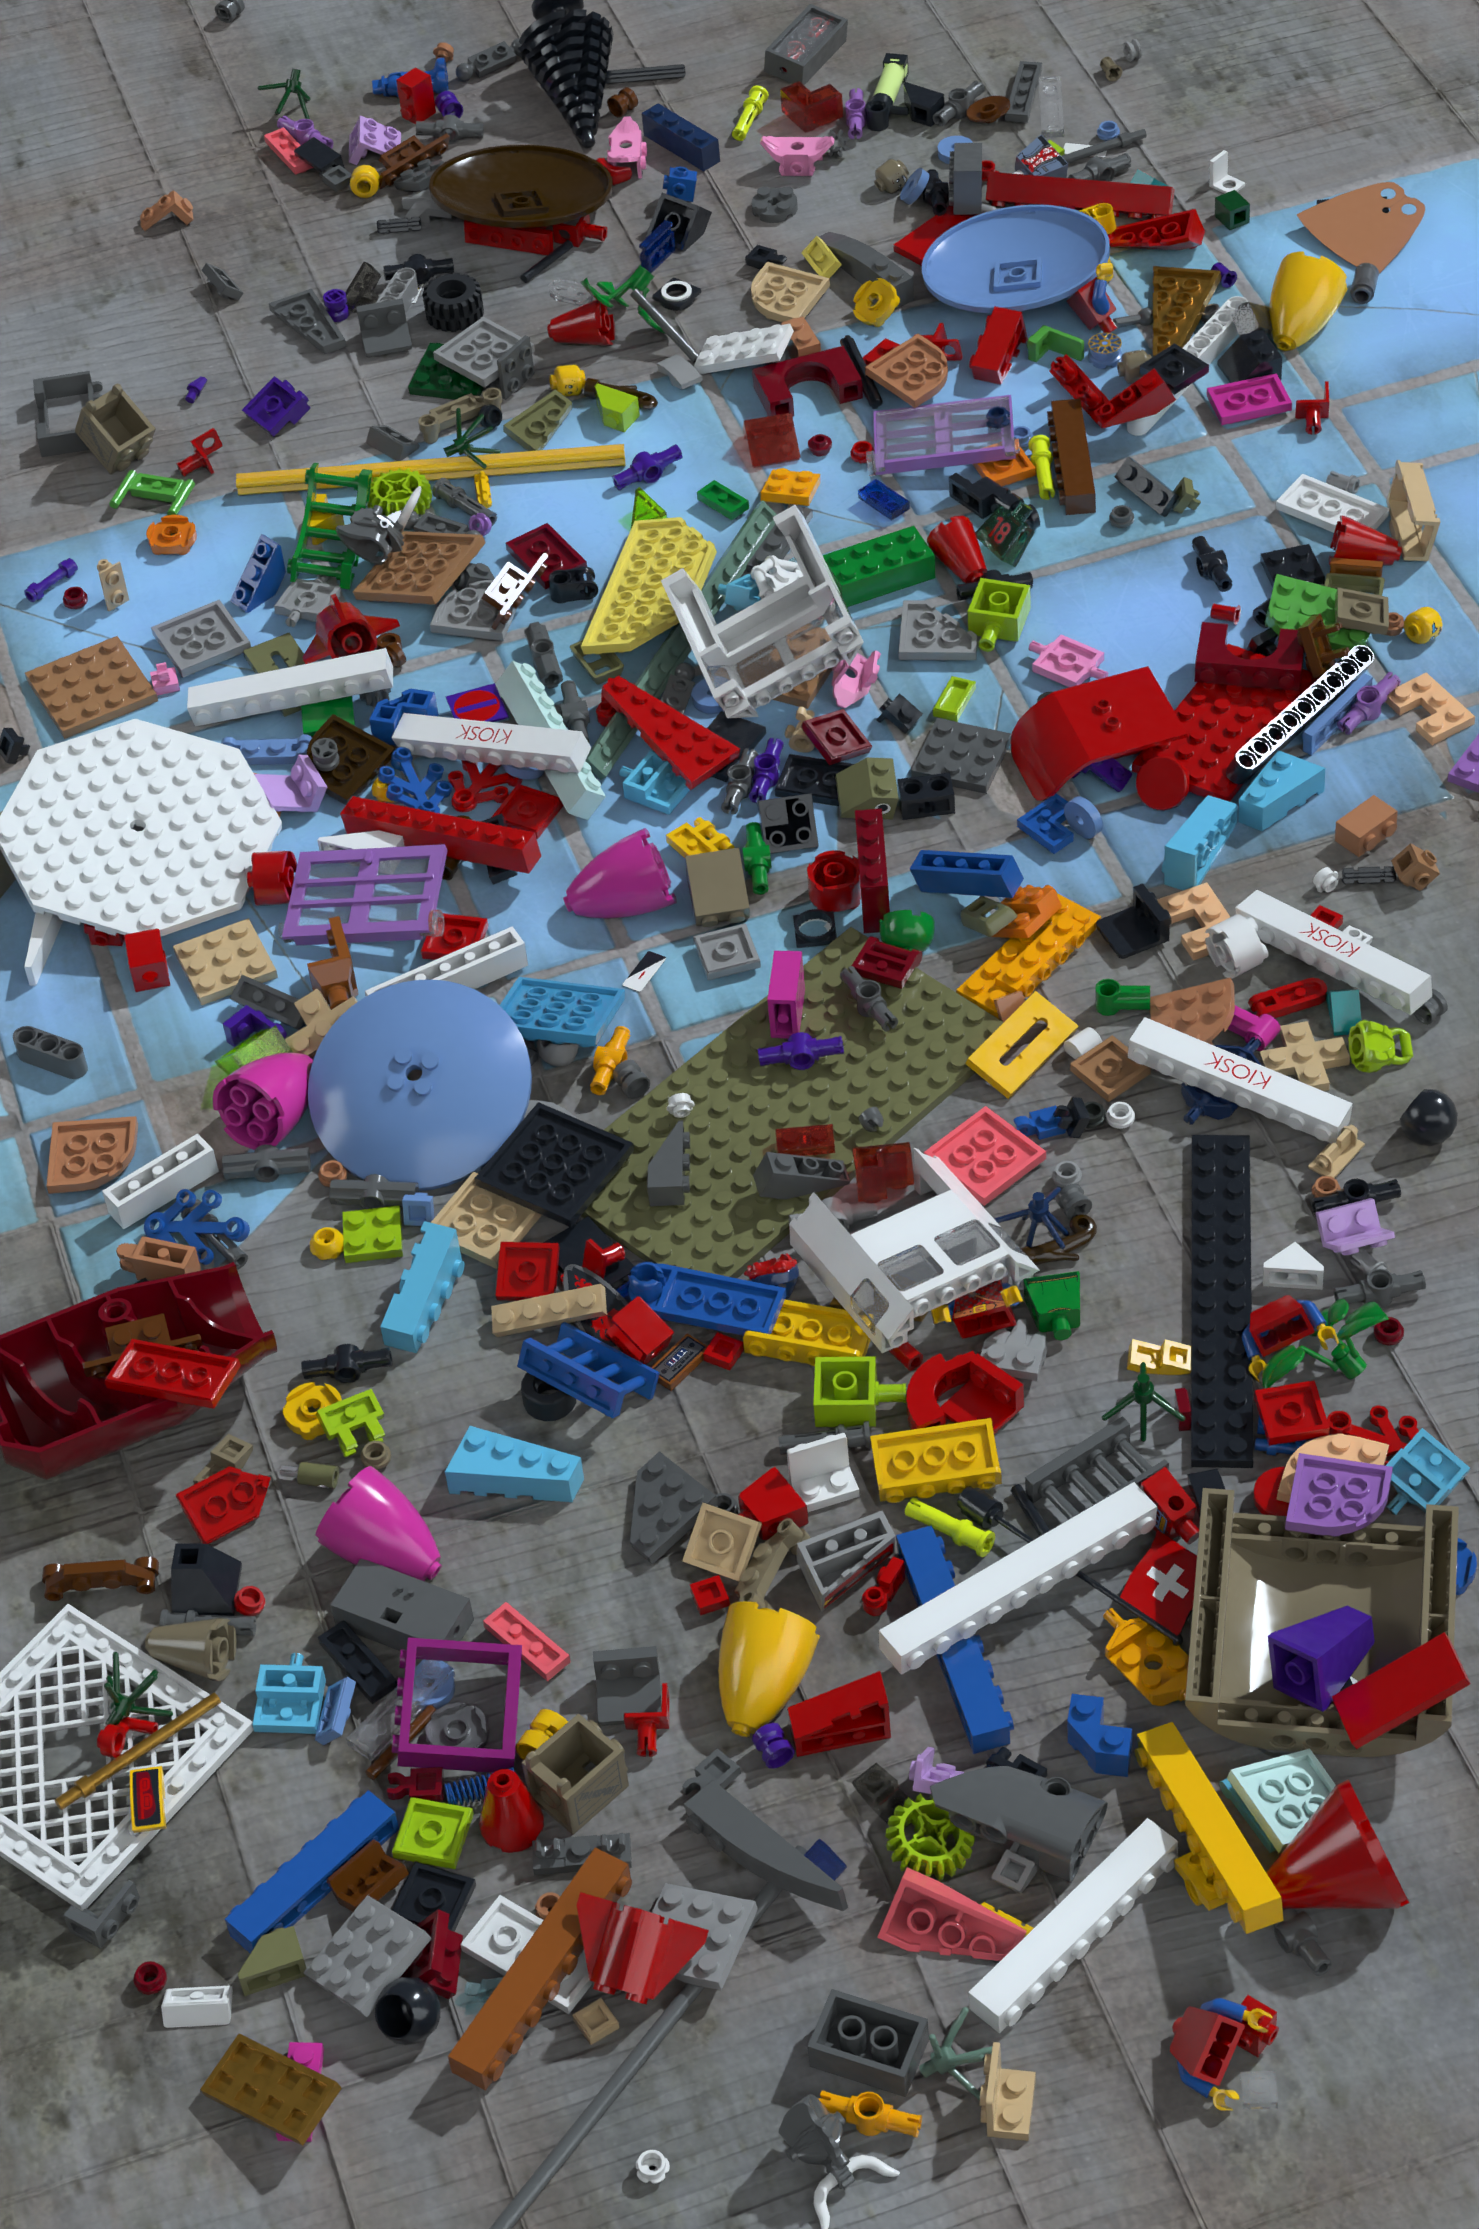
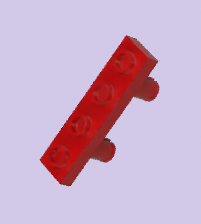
M467 220L464 221L465 243L548 255L554 250L553 231L545 230L546 227L508 229L487 226Z
M1067 354L1063 357H1057L1055 359L1057 363L1054 361L1051 363L1049 372L1074 399L1081 400L1082 408L1103 428L1093 411L1108 402L1109 399Z

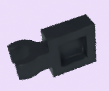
M757 245L745 257L746 265L757 269H762L767 262L783 266L782 264L787 260L786 256L777 255V250Z

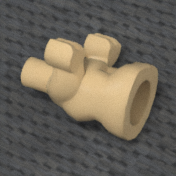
M799 707L796 711V719L800 722L796 725V728L793 725H788L785 729V737L789 738V747L795 751L805 753L812 751L815 747L801 729L803 721L814 718L815 713L813 711H806L804 707Z

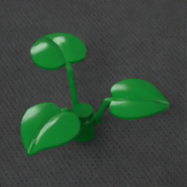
M639 265L632 276L616 290L612 282H597L596 285L607 295H602L589 284L587 278L580 283L596 300L609 308L613 307L609 302L611 299L625 307H629L621 296L629 289L633 291L638 289L643 292L642 295L646 298L647 293L650 291L647 286L654 276ZM638 305V314L653 329L666 334Z
M1339 1299L1330 1308L1321 1311L1320 1313L1327 1322L1326 1326L1333 1327L1334 1324L1341 1321L1349 1310V1304L1345 1299ZM1368 1302L1351 1313L1345 1321L1346 1325L1341 1327L1338 1334L1336 1333L1339 1344L1331 1353L1333 1356L1332 1361L1303 1345L1297 1349L1294 1345L1286 1347L1274 1355L1266 1364L1262 1374L1263 1387L1270 1388L1277 1380L1294 1369L1303 1360L1305 1353L1330 1366L1333 1371L1340 1369L1349 1380L1356 1378L1365 1370L1367 1364L1355 1349L1350 1337L1377 1323L1389 1320L1388 1316L1376 1302ZM1318 1331L1310 1334V1336H1317Z

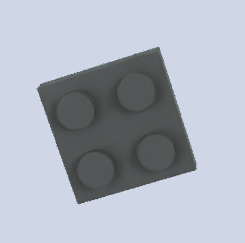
M429 159L420 161L417 164L418 167L402 172L400 174L401 177L393 181L396 189L409 191L425 190L429 187V181L434 171L445 162H442V160L430 161Z

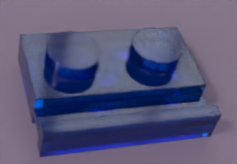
M665 220L639 245V248L642 249L640 253L641 266L650 273L655 271L675 251L674 231H671L672 222Z

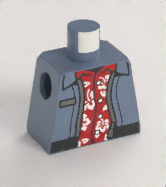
M1040 135L1016 156L1015 172L1012 174L1066 178L1068 163Z

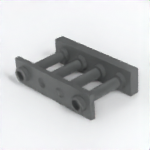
M1122 1416L1026 1476L1025 1492L1032 1503L1042 1497H1047L1069 1520L1080 1513L1057 1490L1058 1487L1066 1482H1072L1095 1505L1133 1482L1140 1488L1143 1481L1162 1468L1166 1467L1169 1470V1463L1164 1459L1152 1467L1129 1444L1130 1423ZM1120 1451L1142 1474L1127 1482L1105 1459L1106 1457ZM1096 1466L1117 1490L1103 1497L1081 1473L1090 1467Z

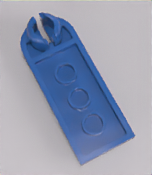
M652 1262L637 1264L631 1269V1276L628 1275L630 1302L638 1296L641 1297L661 1319L744 1336L745 1331L771 1334L787 1296L786 1288L667 1264H654Z

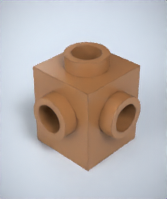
M1411 843L1391 860L1399 880L1405 886H1412L1419 891L1423 890L1440 875L1436 866V857L1429 850L1424 851Z

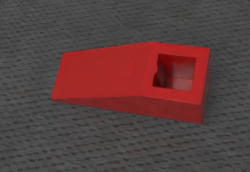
M1154 368L1093 412L1102 426L1107 428L1155 415L1173 403L1176 398Z

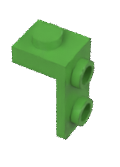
M1043 325L1034 335H1031L1027 341L1028 360L1037 362L1048 350L1062 355L1067 354L1070 358L1078 361L1084 359V340Z

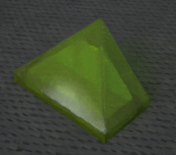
M640 487L635 490L631 528L634 521L667 518V512Z

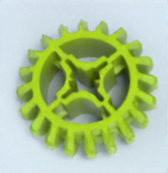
M400 468L397 471L389 470V473H380V477H373L367 506L371 509L375 505L382 507L383 512L381 515L384 516L391 515L395 511H403L411 494L418 486H421L420 497L413 511L418 515H424L425 510L430 508V503L432 502L431 485L425 478V475H419L418 471L411 472L409 468L405 471H401Z
M920 1793L916 1798V1803L908 1797L904 1802V1807L898 1805L895 1808V1815L890 1816L888 1820L889 1828L886 1829L885 1837L889 1839L886 1845L887 1851H893L892 1862L902 1861L900 1865L901 1872L905 1871L908 1867L928 1877L934 1874L940 1882L943 1880L944 1872L952 1877L956 1873V1868L962 1870L965 1867V1859L971 1857L972 1850L970 1847L974 1845L975 1838L971 1833L957 1828L950 1821L948 1811L935 1807L932 1794L929 1800H925ZM912 1823L915 1827V1834L912 1840L907 1842L904 1829ZM952 1833L956 1846L948 1852L945 1848V1840Z

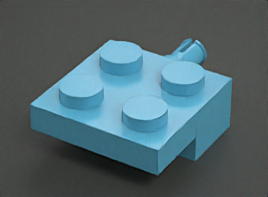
M746 574L727 585L721 583L718 586V594L726 595L725 604L734 606L735 610L742 611L761 600L759 597L760 591L751 574Z
M652 750L648 752L634 770L622 766L619 772L621 777L626 778L623 782L624 798L670 815L690 789L685 785L686 780L682 776H677L672 771L673 766L668 761L662 760Z
M1421 1428L1405 1448H1401L1386 1465L1393 1467L1391 1484L1398 1493L1386 1508L1392 1511L1394 1515H1397L1400 1509L1409 1502L1418 1506L1426 1513V1504L1440 1505L1469 1473L1470 1467L1426 1430Z
M295 1653L291 1654L289 1665L260 1664L255 1690L257 1703L252 1724L254 1732L316 1734L326 1684L323 1666H302L304 1656L300 1653H297V1658Z

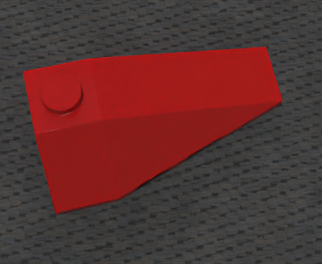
M1196 209L1118 226L1112 233L1108 234L1110 247L1183 250L1187 248L1193 249L1202 245L1205 230Z

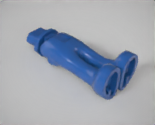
M445 58L436 59L434 69L424 72L431 75L433 92L440 94L441 92L449 91V82ZM395 72L389 74L387 78L381 76L379 80H372L373 94H383L384 97H390V95L399 97L396 80L408 72Z

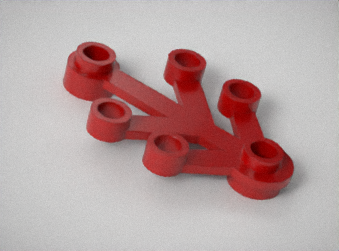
M461 760L463 769L468 771L472 785L469 788H465L464 775L461 771H452L448 774V781L455 789L451 800L452 807L458 812H469L475 809L478 803L490 800L503 803L509 795L508 788L497 785L507 783L509 786L515 787L517 784H521L523 780L515 778L508 773L493 776L501 765L488 763L484 770L479 773L478 763ZM497 786L491 791L479 793L482 789Z
M1377 1405L1372 1407L1369 1418L1371 1424L1378 1426L1383 1435L1351 1424L1350 1415L1344 1411H1333L1327 1417L1330 1435H1351L1388 1444L1387 1456L1396 1454L1407 1445V1443L1401 1442L1388 1418V1410L1384 1406ZM1380 1414L1383 1417L1378 1418L1375 1415ZM1412 1416L1401 1417L1398 1425L1399 1433L1408 1437L1411 1441L1419 1432L1417 1420ZM1408 1424V1425H1411L1412 1427L1406 1428V1427H1404L1403 1425Z

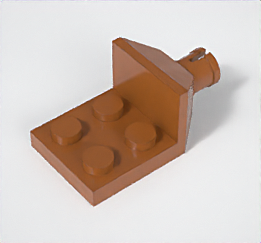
M339 916L328 918L331 929L326 930L329 946H334L333 949H330L331 958L307 964L312 990L318 989L321 991L327 1004H330L331 1010L349 998L359 995L351 955Z

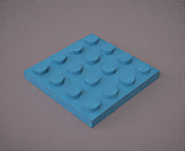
M518 977L499 1006L510 1016L525 1040L535 1041L540 1039L551 1041L554 1044L573 1043L578 1044L580 1047H591L597 1045L625 1000V989Z

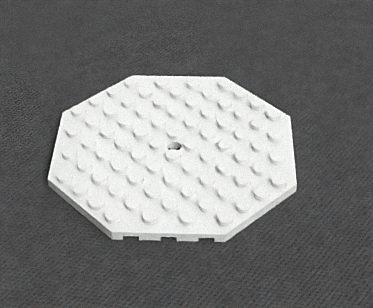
M132 719L37 750L0 815V850L34 912L45 914V912L58 915L60 920L80 925L81 922L95 926V930L114 936L117 933L126 935L156 928L160 930V935L164 936L240 910L249 889H252L247 883V873L252 871V853L271 851L272 844L282 829V821L275 809L271 808L264 790L238 748L142 720ZM134 824H136V826H141L145 829L142 831H136L132 828L134 827Z

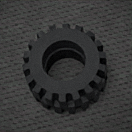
M449 273L444 276H438L435 280L429 281L428 285H425L422 295L426 320L435 329H442L445 332L463 331L483 317L484 308L481 288L475 278L469 277L467 274Z

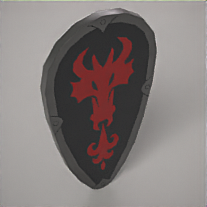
M575 1264L566 1266L563 1276L564 1291L602 1284L605 1287L607 1315L576 1321V1327L621 1351L606 1335V1331L614 1325L612 1317L629 1303L611 1285L592 1271Z

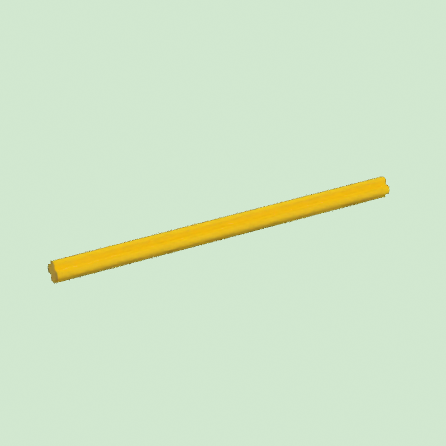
M624 444L475 455L487 465L486 469H483L468 456L318 467V473L355 478V476H359L362 469L372 470L371 482H373V477H380V473L386 474L389 473V470L397 471L399 468L401 471H405L409 468L411 472L418 471L419 475H425L428 481H435L441 478H474V475L480 471H484L488 476L618 467L626 466ZM310 468L237 473L236 488L238 496L308 490V484H305V473ZM317 483L316 490L344 488L343 486Z

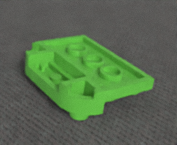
M1276 574L1265 626L1272 627L1278 634L1277 641H1279L1280 628L1298 630L1310 616L1321 613L1324 625L1334 624L1335 594L1337 589ZM1340 628L1339 631L1327 635L1332 650L1349 647V650L1357 645L1366 646L1370 633L1362 630Z

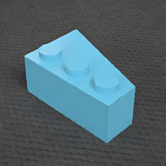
M1277 750L1239 798L1238 822L1264 831L1287 816V811L1293 807H1301L1306 803L1307 798L1315 793L1319 795L1324 792L1326 768Z

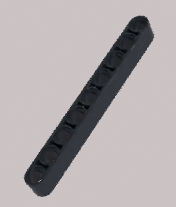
M1357 645L1347 653L1348 655L1342 657L1236 753L1226 768L1227 778L1235 784L1247 782L1270 761L1277 750L1281 751L1306 726L1310 725L1348 689L1352 681H1356L1366 672L1374 660L1373 652L1364 645Z

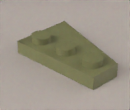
M555 389L504 424L503 432L528 451L543 450L572 410V402Z

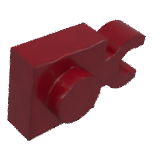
M443 1767L411 1768L410 1776L407 1777L398 1772L388 1774L389 1784L399 1785L397 1788H387L388 1799L399 1800L405 1795H409V1798L443 1802Z

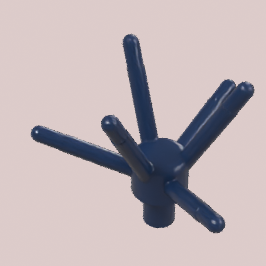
M1056 1187L1045 1199L1043 1193H1034L1033 1200L1028 1204V1209L994 1218L997 1223L1022 1217V1220L1030 1218L1032 1221L1026 1246L1029 1248L1033 1244L1037 1223L1044 1222L1060 1249H1064L1065 1244L1054 1226L1064 1236H1069V1232L1049 1212L1048 1203L1061 1191L1060 1187Z

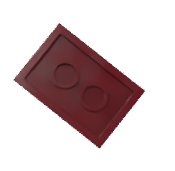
M548 523L505 543L506 550L528 573L544 552L549 555L545 561V564L548 565L547 569L540 578L537 576L534 578L545 590L550 588L549 575L551 572L583 566L587 567V561Z

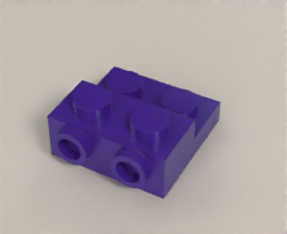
M274 376L242 411L247 417L274 437L289 421L295 425L309 411L310 406L307 404L309 399L300 390L296 393L294 391L295 388L287 380L282 382Z

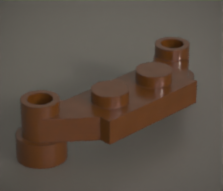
M146 1556L137 1558L134 1564L127 1563L125 1559L64 1565L48 1564L43 1567L42 1582L45 1584L44 1597L49 1601H59L63 1598V1593L68 1590L87 1591L90 1588L102 1587L116 1589L120 1586L128 1585L135 1586L136 1591L141 1594H151L155 1591V1578L159 1574V1561L156 1558Z

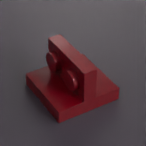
M438 1909L416 1925L423 1929L432 1939L401 1977L420 1978L428 1983L437 1995L450 1999L456 1995L462 1950L460 1944L463 1941V1935L448 1929L449 1913Z

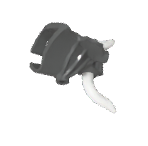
M418 486L411 494L403 511H395L391 515L384 516L381 515L383 512L382 507L375 505L373 509L361 508L359 511H354L353 516L350 517V524L338 525L336 527L338 537L348 549L362 559L376 565H382L388 559L387 555L389 553L402 551L401 546H404V537L401 533L420 497L421 486ZM378 552L384 553L383 556H376Z
M809 2094L792 2105L784 2116L778 2133L790 2146L785 2153L792 2162L799 2159L808 2164L824 2165L826 2167L828 2175L819 2182L814 2192L813 2204L821 2229H828L830 2215L826 2199L832 2188L836 2185L839 2189L847 2188L855 2181L852 2173L862 2168L871 2169L887 2177H896L900 2172L873 2156L860 2155L848 2159L839 2147L843 2131L842 2125L846 2123L845 2119L838 2111L830 2114L816 2096Z

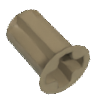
M1104 57L1101 60L1100 66L1106 73V78L1109 81L1118 80L1122 75V68L1116 65L1110 57Z

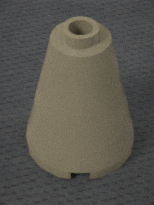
M228 1618L154 1627L147 1634L145 1648L149 1655L156 1660L212 1681H222L231 1671V1669H225L228 1659H235L236 1630L234 1626L228 1625L230 1621Z

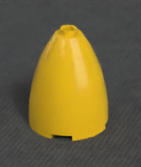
M1304 251L1293 252L1286 255L1279 265L1271 291L1269 320L1274 343L1280 350H1294L1312 339L1333 317L1348 289L1345 281L1347 278L1346 274L1336 263L1322 255L1318 259L1306 256Z
M747 1601L735 1602L729 1606L722 1632L718 1669L719 1690L726 1722L732 1728L731 1731L734 1734L742 1737H750V1734H754L759 1728L769 1724L784 1708L805 1676L820 1635L815 1633L817 1627L812 1622L782 1608L779 1609V1612L768 1608L758 1609L759 1605L756 1602Z

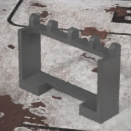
M90 371L33 379L34 396L39 423L36 424L37 440L41 456L48 457L90 450L75 433V430L50 434L47 400L88 393L89 400L94 401L102 396L100 394L94 395V392H99L103 389L102 383L100 381L92 382Z

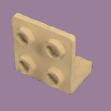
M993 2042L992 2054H985L984 2075L986 2076L985 2085H981L980 2106H982L981 2123H987V2137L1029 2141L1036 2072L1001 2069L1000 2043Z

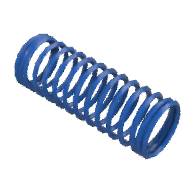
M489 1773L486 1774L487 1781L490 1777ZM481 1775V1783L479 1777H475L476 1786L472 1777H470V1786L466 1778L464 1779V1786L462 1781L459 1780V1790L455 1781L453 1782V1790L450 1783H445L444 1787L448 1804L458 1805L457 1795L462 1806L464 1804L463 1795L466 1803L469 1804L468 1792L471 1801L474 1803V1791L478 1801H480V1791L484 1799L487 1786L484 1775Z

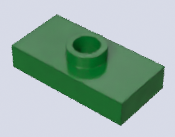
M715 480L697 491V500L730 520H734L749 509V500Z

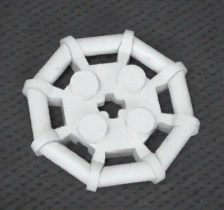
M774 555L767 556L763 563L754 566L751 570V577L756 581L761 599L803 576L797 562L778 559ZM837 602L834 606V613L839 609Z

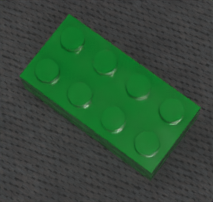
M915 526L822 555L841 593L840 597L845 608L936 578L935 555Z

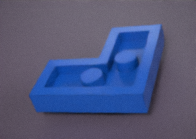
M1057 793L1017 819V827L1053 854L1074 841V833L1061 824L1066 820L1064 807L1068 801Z

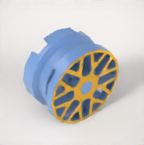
M1098 333L1092 336L1088 342L1089 363L1092 362L1093 366L1099 369H1105V366L1110 365L1112 368L1117 366V363L1121 362L1122 357L1121 339L1112 333Z

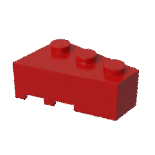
M995 306L992 314L988 315L986 319V329L984 334L979 336L978 349L976 354L971 356L969 367L972 369L974 379L1001 385L1012 367L1010 360L1012 357H1018L1020 350L1017 348L1020 343L1025 344L1028 337L1022 312Z

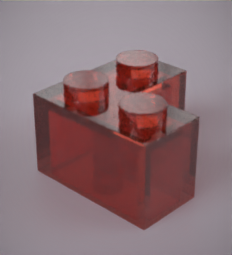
M798 81L780 89L782 112L805 133L843 117L842 94L831 84L810 91Z
M910 1142L852 1148L858 1202L877 1203L881 1199H887L886 1188L888 1187L899 1190L907 1188L908 1185H914Z

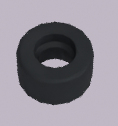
M528 1372L521 1381L524 1407L527 1413L537 1420L546 1422L564 1418L573 1410L576 1404V1398ZM546 1390H557L555 1393L550 1395L541 1394Z

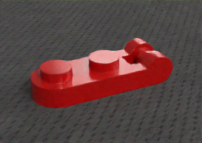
M1307 978L1255 994L1248 1000V1005L1252 1011L1256 1012L1258 1017L1262 1014H1268L1278 1018L1322 1004L1327 997V985L1319 978Z

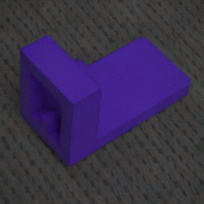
M1114 758L1090 764L1072 778L1074 779L1081 772L1086 774L1091 770L1117 792H1121L1132 777V773Z
M245 1005L223 1023L226 1041L233 1047H236L253 1032H256L282 1051L287 1049L284 1042L287 1036L285 1029L280 1024H275L267 1019L261 1011H255L248 1005Z

